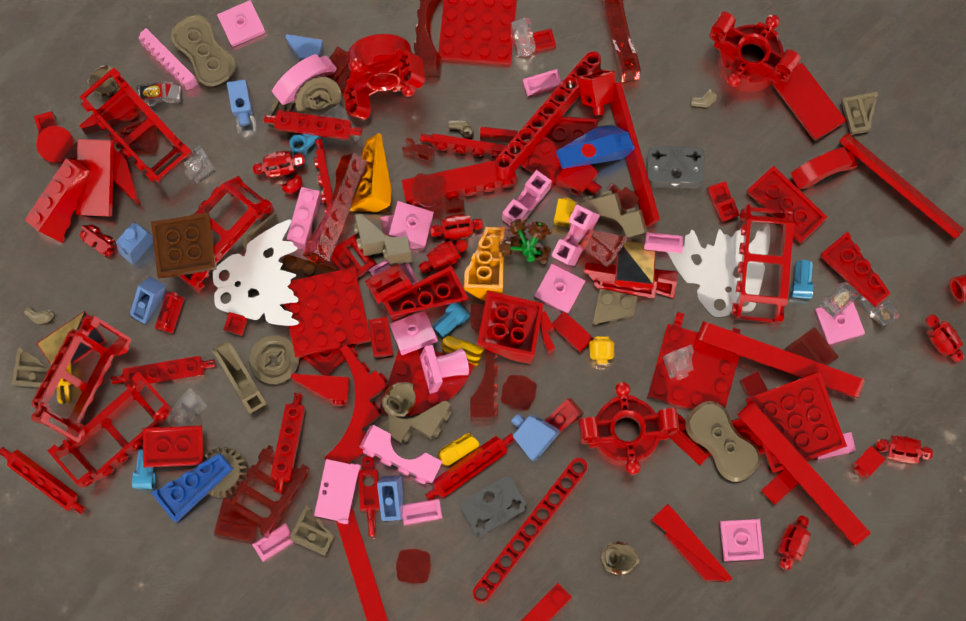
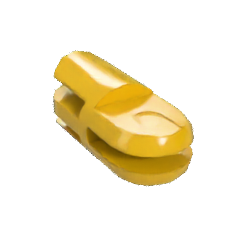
M446 336L441 343L442 349L447 353H452L462 348L468 363L478 366L484 348L453 336Z
M71 361L66 369L70 374H72ZM62 378L56 388L57 400L60 404H63L62 386H64L67 404L71 401L70 385L72 384Z
M466 433L439 450L438 459L442 461L443 465H452L479 447V442L471 433Z

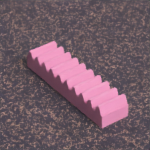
M147 28L140 33L138 39L141 45L145 46L146 50L150 51L151 55L155 56L156 60L160 61L161 65L172 76L174 75L175 79L179 80L186 90L193 89L198 85L195 76Z

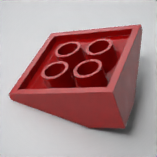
M487 291L477 345L508 359L530 364L535 355L544 303Z

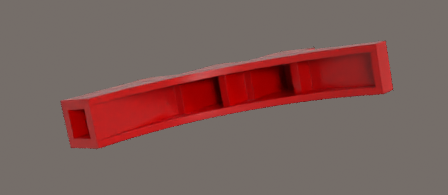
M345 344L340 348V352L346 359L353 375L355 406L350 424L344 436L335 448L324 457V460L329 459L351 464L364 455V449L359 447L367 433H364L363 430L381 418L379 414L381 409L375 401L373 403L370 401L388 388L386 384L388 380L382 372L378 374L376 370L369 375L370 369L365 362L360 363L356 358L359 356L352 346L349 348Z

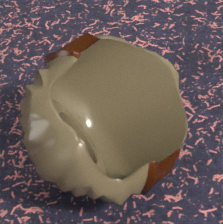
M99 66L94 69L86 81L89 88L109 72L113 66ZM110 77L94 92L102 97H108L111 94L117 93L120 87Z
M395 383L384 392L385 396L382 399V405L390 416L405 417L415 406L416 396L412 383Z
M617 541L609 543L602 550L600 556L605 569L615 575L631 572L640 562L636 551L627 542Z

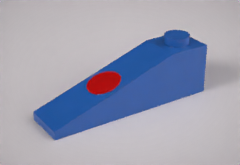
M606 125L594 128L557 150L556 154L562 169L621 160L628 156L635 148L627 131L614 125Z

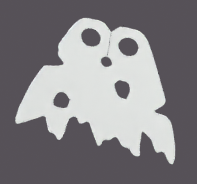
M291 220L281 222L251 240L247 244L245 256L233 254L216 267L217 270L213 271V283L218 287V290L214 294L215 306L219 310L243 315L245 318L253 320L259 319L264 313L266 321L276 325L292 326L299 324L297 320L291 318L292 312L286 311L280 306V304L298 302V298L293 295V291L287 287L291 282L290 280L296 274L280 270L282 263L278 262L280 257L298 249L293 245V242L282 240L291 224ZM272 247L274 249L273 256L265 258L263 252ZM222 270H228L230 273V277L226 281L219 279V273ZM236 281L241 282L239 287L235 286ZM251 288L257 289L259 295L251 298L248 296V291ZM225 292L231 294V301L227 304L221 302V295Z
M769 223L765 224L763 231L757 230L755 239L749 244L750 253L768 254L770 245ZM719 229L715 245L707 244L706 249L701 247L695 232L691 230L690 234L685 236V246H683L682 253L667 252L683 279L687 283L700 285L697 290L698 299L714 317L730 315L732 304L736 303L739 297V292H736V283L740 281V277H734L733 271L738 266V262H742V254H739L740 243H743L744 236L741 235V229L735 231L732 237L727 234L724 235ZM699 254L702 259L701 264L695 265L691 255ZM748 262L745 286L747 294L759 295L765 271L763 263ZM727 286H730L732 288V291L730 293H727L725 291V288ZM717 299L724 300L726 303L725 309L721 311L714 308V301ZM749 302L747 306L742 307L741 314L751 312L755 308L756 303Z

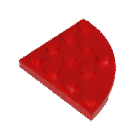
M424 347L401 355L400 350H398L387 385L389 387L395 383H412L416 402L410 413L408 412L405 417L418 416L443 401L448 402L455 397L457 392L468 381L474 365L468 363V375L442 378L443 382L439 390L430 394L420 361V355ZM434 350L436 357L446 355ZM381 402L379 414L389 417Z

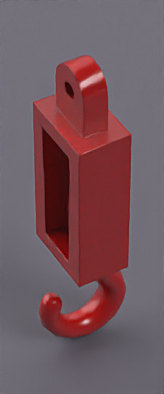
M366 456L362 459V470L358 472L361 512L367 513L368 535L373 537L376 534L375 511L380 510L377 486L379 472L378 469H374L373 459ZM372 476L374 484L366 486L363 483V479Z

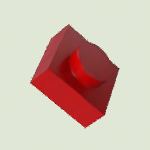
M229 312L223 329L224 332L243 336L248 318Z

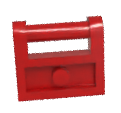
M352 235L327 253L339 270L355 267L358 279L367 273L370 268L377 265V263L369 255L364 256L363 249H358L356 240L358 237ZM353 246L365 265L360 266L348 247Z
M399 264L365 280L366 286L377 304L383 302L382 299L405 287L406 289L412 287L410 280Z

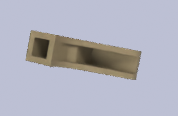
M612 190L603 192L601 197L595 199L594 195L583 198L584 202L578 203L580 206L586 207L601 216L618 221L625 231L626 238L647 232L642 209L636 211V207L627 209L625 214H623L618 192L612 194Z
M355 215L356 223H353L355 234H359L360 238H356L358 249H363L364 256L383 252L384 259L389 260L390 267L396 264L412 262L407 236H386L364 215Z
M227 340L212 349L249 414L266 405L264 398L231 342Z
M443 401L412 419H401L389 415L381 429L390 433L391 440L400 445L404 441L408 442L412 435L411 429L432 441L434 436L437 438L443 428L441 427L444 420L447 421L451 416V404Z

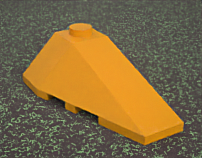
M380 133L372 136L365 142L360 159L362 166L355 175V178H357L356 186L351 188L348 208L350 211L379 212L390 206L392 189L382 135Z
M505 227L485 228L478 247L472 255L471 262L465 270L464 290L482 301H485L487 291L503 294L504 257L499 252L498 246L505 236Z

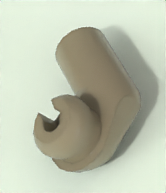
M710 89L702 98L692 97L691 106L709 107L717 99L716 91Z
M449 121V130H459L467 138L474 134L473 128L467 121Z
M28 307L24 312L36 324L48 323L54 317V313L50 309L36 312L32 307Z

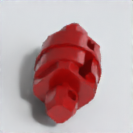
M276 151L264 156L262 159L263 163H256L252 168L254 174L259 175L265 172L267 178L283 177V175L295 172V165H303L306 160L304 154H295L293 156L291 151Z
M464 214L448 216L440 221L441 226L438 224L430 227V235L437 237L442 234L443 240L460 241V239H466L468 236H471L473 234L472 229L474 231L482 229L483 221L482 219H473L471 221L470 215L465 216Z
M465 240L456 242V245H453L451 241L447 243L445 241L431 249L430 253L426 255L428 261H423L418 267L422 273L431 271L432 267L435 272L442 271L457 263V260L460 259L458 252L461 251L462 253L465 251L468 245Z
M934 314L926 317V324L928 327H931L926 333L939 353L943 356L950 355L955 362H960L964 359V354L959 349L963 343L951 324L947 321H940Z
M891 435L889 442L886 439H878L876 443L878 451H888L889 459L900 461L901 463L918 464L919 457L930 460L933 456L931 448L925 446L921 448V440L908 436Z
M800 515L795 522L796 525L788 524L781 537L778 552L783 556L780 560V567L785 570L791 569L794 563L793 560L800 562L808 548L811 534L806 530L809 519L805 516Z

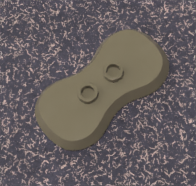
M197 14L190 15L174 25L171 30V41L177 49L189 57L195 77L200 83L206 86H216L225 82L234 74L236 70L235 58L229 51L218 44L214 37L212 25L207 18Z
M707 401L699 404L689 413L685 422L688 435L711 453L718 471L724 478L732 482H739L745 480L757 470L761 462L757 446L735 430L727 410L722 405L714 401Z

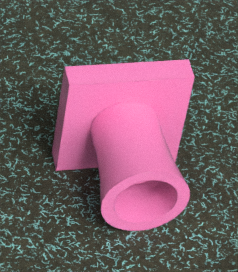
M433 345L424 347L420 355L430 394L439 390L443 382L442 378L469 374L467 357L462 348L436 357Z

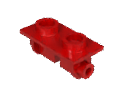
M93 224L81 226L84 229L79 234L82 241L91 247L97 242L95 250L105 257L112 256L114 252L112 249L117 247L113 237L104 235L100 232V228Z
M175 292L166 293L155 329L169 333L174 332L185 299L184 297L177 296L178 294Z

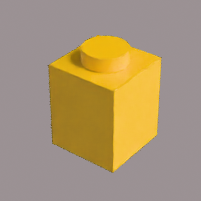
M558 198L554 226L571 228V223L568 221L577 202H574L571 198Z

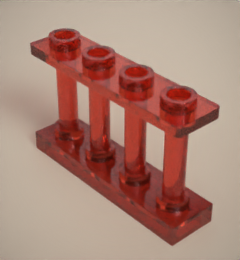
M270 445L266 449H262L258 456L259 461L256 465L253 464L247 473L249 476L245 482H240L236 490L237 494L234 498L231 497L226 504L227 515L231 517L236 511L259 524L261 535L267 539L310 474L309 467L302 464L300 469L293 468L292 481L289 485L283 484L282 496L279 501L276 500L275 502L250 488L256 478L275 488L276 481L262 472L267 462L273 465L274 456L272 454L274 451ZM247 494L269 507L272 512L268 518H263L240 505L244 496Z

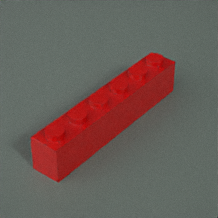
M494 160L401 180L406 204L419 207L423 203L435 204L442 199L454 200L461 195L472 196L477 194V192H491L499 187L510 188L517 184L516 172L506 179L498 177Z

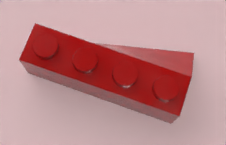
M65 159L25 218V221L37 231L63 243L65 232L71 224V216L77 208L79 195L84 190L90 170L77 160Z
M450 266L413 284L412 287L398 291L382 300L393 322L411 312L469 300L454 269Z

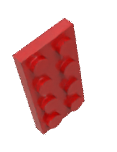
M774 165L746 191L762 208L776 210L793 208V238L800 244L828 218ZM769 214L771 217L781 218L782 216L778 214Z

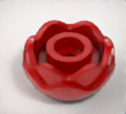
M296 174L294 178L288 179L285 184L281 185V190L287 194L294 193L302 187V177Z

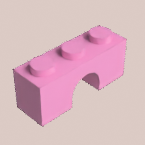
M536 170L526 182L520 196L516 200L513 199L503 211L502 220L510 225L514 219H521V221L527 219L551 189L552 181Z
M301 187L286 240L293 242V245L298 249L307 251L312 235L313 218L318 214L322 198L320 191Z
M576 205L568 221L571 223L570 231L564 239H559L551 256L568 265L575 266L600 215L586 207Z

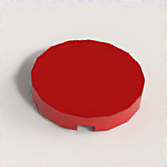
M57 125L48 126L43 129L36 141L37 151L40 156L46 161L53 163L65 161L64 156L75 145L70 131Z

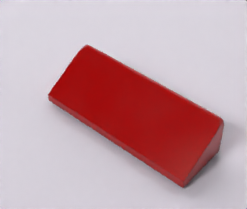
M677 413L679 430L675 434L668 435V437L698 465H701L711 453L690 438L685 427L686 420Z

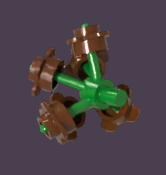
M514 219L507 231H511L516 236L510 237L509 240L508 237L503 238V241H500L498 246L502 257L512 255L513 250L515 252L523 251V254L527 256V261L533 262L538 260L542 264L547 263V257L551 252L550 246H542L541 243L537 242L538 239H545L547 234L551 235L552 230L542 222L535 221L526 227L527 219L522 221L521 219ZM527 228L529 229L528 233L532 236L531 240L525 236L526 233L524 231Z

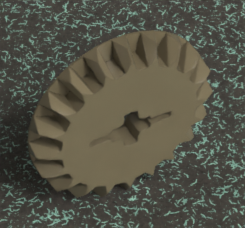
M326 76L311 77L310 81H305V84L299 87L300 90L296 93V99L294 100L298 113L329 117L339 106L341 91L338 84L332 78L330 79ZM319 95L321 98L315 101L314 97H318Z
M271 335L260 339L252 347L249 354L251 372L257 379L267 384L277 385L285 383L286 380L291 378V374L296 372L299 365V358L295 357L292 342L283 336ZM273 356L275 358L279 356L277 359L278 364L272 363L269 365L271 362L270 357Z
M217 447L204 455L203 462L217 454H222L234 469L208 494L217 498H226L237 493L244 485L247 478V464L244 457L238 451L229 447Z

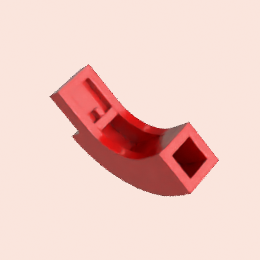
M843 147L824 153L806 162L791 172V175L798 189L812 187L820 180L834 173L853 170L858 164L854 154Z

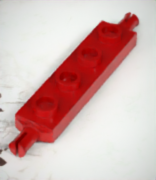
M278 110L276 116H264V123H273L274 128L279 131L348 140L350 135L362 136L363 133L362 128L352 127L351 121L346 119Z
M421 133L420 141L430 142L433 147L441 151L449 149L459 154L467 152L478 157L483 155L491 156L493 159H496L507 146L434 133L432 135Z
M318 139L315 140L317 157H314L315 167L320 170V174L317 175L319 186L323 185L324 192H321L322 202L327 204V209L324 210L326 221L330 220L334 236H340L342 233L324 154L326 151L323 146V140Z
M194 356L124 368L122 375L111 376V380H115L111 381L112 385L124 383L125 387L128 384L131 385L134 382L131 377L138 371L149 384L204 375L205 368L216 367L215 359L203 361L201 356Z
M294 393L293 403L285 404L270 474L271 479L276 481L275 493H282L284 482L291 481L305 414V406L300 404L301 393Z
M512 433L502 440L497 436L493 437L433 480L434 488L425 494L426 498L430 501L438 494L444 498L507 453L506 446L515 440Z
M5 447L0 449V455L7 459V466L65 510L69 511L73 508L80 515L85 511L86 508L77 502L78 494L21 451L17 449L11 453Z

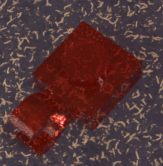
M406 138V143L410 144L411 147H402L404 153L413 154L417 158L433 163L435 152L431 146L426 144L415 145L411 138Z
M611 183L607 188L608 191L612 190V194L618 192L620 203L624 210L634 208L641 199L627 187L621 190L614 183Z

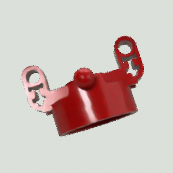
M721 12L711 27L709 36L715 42L713 47L720 50L718 68L728 85L740 91L756 92L770 86L772 81L776 84L779 81L788 82L798 67L801 57L797 52L787 49L784 53L782 43L779 40V34L774 30L780 24L779 17L772 14L766 18L765 24L758 22L755 25L748 24L734 28L735 17L728 12ZM747 44L758 45L764 52V58L758 62L747 61L741 54V48Z
M375 34L356 41L349 48L348 59L351 77L346 80L348 85L344 90L346 113L364 121L371 112L370 95L377 91L391 89L394 92L401 90L405 97H411L415 94L416 89L423 86L425 82L423 60L411 52V46L406 39L393 34Z
M620 382L615 386V393L618 397L612 398L606 403L596 417H586L579 420L581 444H589V448H596L598 453L609 463L625 467L629 474L635 475L641 470L640 464L653 454L659 440H668V435L678 432L677 409L667 408L655 413L646 402L638 399L636 396L629 395L630 386L626 382ZM625 417L634 419L640 427L639 436L632 441L619 439L614 430L618 420Z

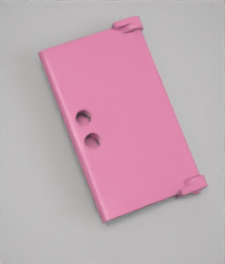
M326 459L314 516L336 520L343 524L349 523V513L361 465Z

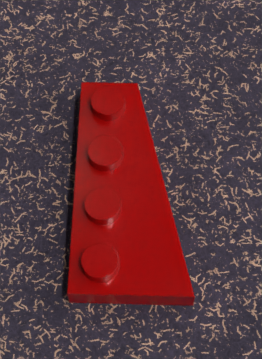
M847 231L824 250L820 257L876 308L889 297L890 292L878 274L874 273L871 264L867 259L865 260L860 252V248L857 244H854L851 235Z

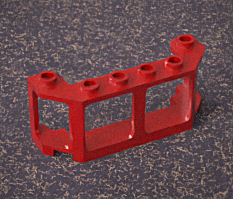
M115 67L80 96V99L83 101L81 106L87 112L91 111L98 119L96 123L102 130L107 129L111 133L109 137L115 144L119 142L123 146L121 150L128 158L132 156L136 160L134 164L141 172L143 170L146 171L145 175L151 182L155 180L159 184L169 171L184 158L188 159L192 155V151L187 145L183 144L129 86L128 82L121 77V74ZM112 77L120 87V90L99 109H95L86 98L108 78ZM124 97H128L147 118L131 134L121 139L103 119V116ZM151 126H155L173 145V149L152 168H149L129 146ZM175 154H182L158 176L155 174Z
M239 176L222 183L220 187L217 186L207 201L201 202L198 210L194 213V215L209 213L226 193L236 196L248 206V210L229 230H225L210 218L211 229L221 236L220 241L214 246L216 264L258 218L261 220L264 213L269 216L274 210L270 201L264 200L254 192ZM243 187L260 202L252 203L238 190ZM209 271L194 273L191 280L185 275H179V277L199 292L204 287L203 279L209 277Z
M746 204L744 209H741L740 220L743 221L741 235L744 236V239L739 247V254H742V262H738L737 273H741L740 281L736 283V292H739V297L736 303L732 304V314H735L734 320L781 324L783 322L784 306L787 305L794 231L793 208L776 210L750 207V204ZM751 212L778 214L782 216L781 218L754 216L751 214ZM751 222L782 224L781 256L749 252ZM748 262L780 265L778 297L753 295L745 292ZM754 302L775 305L773 319L741 316L743 303Z
M85 316L81 320L82 324L77 331L72 329L68 332L32 400V407L36 408V412L31 415V420L38 424L46 425L67 437L69 442L79 443L85 436V426L80 423L85 417V411L94 400V394L102 384L105 372L111 367L113 357L127 353L132 340L96 316ZM101 325L120 338L110 347L105 348L89 338L88 335L94 328ZM80 342L100 354V359L86 383L65 371ZM61 378L79 388L82 392L68 419L51 411V406L48 405ZM50 417L65 425L67 432L48 421Z
M139 371L131 377L134 382L126 386L127 390L85 425L86 433L79 443L69 442L64 439L62 441L63 444L59 447L54 444L47 450L80 488L88 487L103 477L109 476L114 471L116 465L124 463L132 451H137L143 446L142 432L128 443L111 423L112 419L129 404L137 401L153 418L154 421L146 428L161 427L170 415L172 408ZM145 384L164 404L157 412L141 396V391ZM105 428L122 449L101 468L96 470L80 452V447L98 431ZM73 454L88 472L77 480L60 458Z

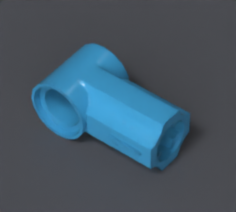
M294 135L289 142L292 154H304L305 156L308 149L315 143V140L320 139L321 136ZM297 144L303 145L301 148H295Z
M809 260L796 261L791 297L812 299L814 286L812 282L813 262Z
M459 302L452 303L446 309L445 314L432 325V328L441 338H445L457 325L463 324L471 313Z
M143 449L138 450L136 471L133 472L132 487L153 490L156 479L154 467H143Z

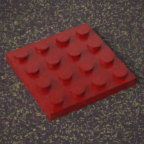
M444 0L438 60L511 66L517 0Z
M355 267L293 280L287 286L293 291V295L298 298L297 303L284 304L285 310L293 313L291 318L299 322L298 325L289 326L296 358L339 349L345 344L353 346L371 342Z
M820 372L745 398L747 405L751 401L757 405L806 461L847 447ZM761 442L771 472L775 473L785 469Z

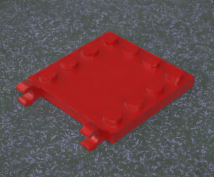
M677 312L674 324H667L647 398L691 411L699 404L707 401L717 402L726 408L739 355L696 340L699 332L681 328L684 314ZM733 328L732 331L740 334L741 330Z

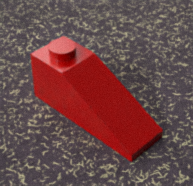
M124 97L103 116V119L110 127H115L133 120L140 111L130 98ZM94 114L79 125L85 135L102 130L96 123L98 119Z
M114 148L113 181L139 205L140 199L130 165L127 162L128 157L122 150L118 152Z
M291 374V379L294 383L332 403L333 406L349 404L351 383L349 377Z
M557 583L521 621H550L572 599V596Z

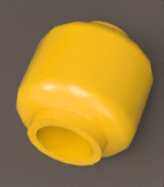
M609 336L594 337V340L589 342V357L592 360H596V364H608V360L614 358V341L609 339Z

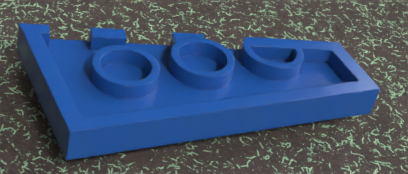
M217 454L198 465L192 471H188L178 479L168 482L164 487L154 490L151 494L174 522H178L234 468L222 454Z

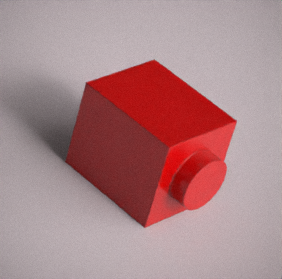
M870 446L851 466L855 468L854 472L858 476L867 479L886 459Z

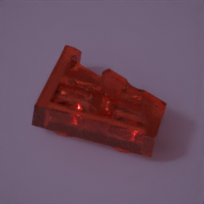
M815 327L784 349L827 366L838 359V355Z
M223 498L214 536L253 543L258 523L245 515L242 510L236 508L228 499Z

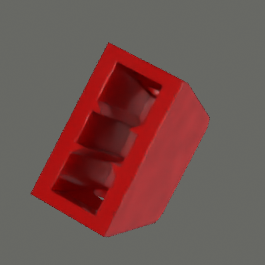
M599 69L578 77L582 104L593 107V115H603L604 105L612 102L614 99L615 71Z
M591 164L562 169L555 178L556 186L578 197H583L587 191L597 196L602 189V186L595 182L598 172Z

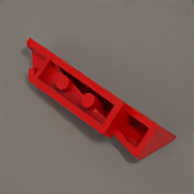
M586 263L584 273H588L597 289L655 298V293L674 298L677 271L655 269L653 289L615 285L616 265Z
M669 504L651 519L667 532L664 536L705 581L729 582L733 579Z

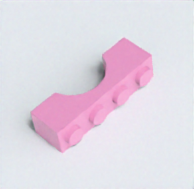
M375 425L369 427L359 446L364 449V454L370 457L375 455L381 458V463L390 467L391 465L398 467V472L407 476L411 474L415 476V481L424 485L425 483L433 482L442 464V461L427 453H421L412 460L401 458L394 452L391 446V434Z

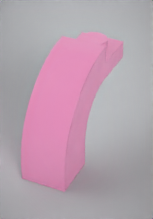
M317 54L309 56L288 70L276 83L272 92L282 105L294 102L296 93L300 90L299 87H302L305 81H310L311 77L317 78L318 76L324 77L334 74L337 68L326 55L318 57Z

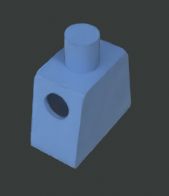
M246 80L227 82L234 117L238 118L239 126L250 125L249 116L253 115V107L248 83Z
M133 222L116 242L118 253L134 265L153 244V235L141 225Z
M518 413L511 421L518 428L513 435L514 439L532 461L538 460L561 432L536 415H530L525 419Z

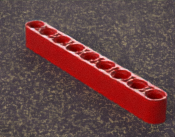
M588 52L498 155L495 160L498 177L502 179L509 178L581 95L578 77L601 69V56L598 52Z
M702 321L696 338L700 342L800 378L820 372L825 387L855 398H859L865 379L705 321Z
M751 401L737 414L854 546H858L871 534L754 402Z
M575 458L571 461L473 589V598L476 602L483 604L492 597L587 472V463L584 459ZM581 464L584 470L577 473L573 470V466ZM568 479L571 481L572 486L564 488L561 485V481ZM557 495L560 501L553 504L549 501V497ZM544 510L548 513V517L546 519H539L537 512ZM533 526L536 529V533L528 535L525 532V528ZM520 541L524 544V548L521 551H516L512 546L513 543ZM509 557L512 563L510 566L504 567L500 563L501 559ZM491 573H497L500 579L498 582L492 583L489 581L488 576ZM482 588L487 591V596L484 599L476 596L478 589Z

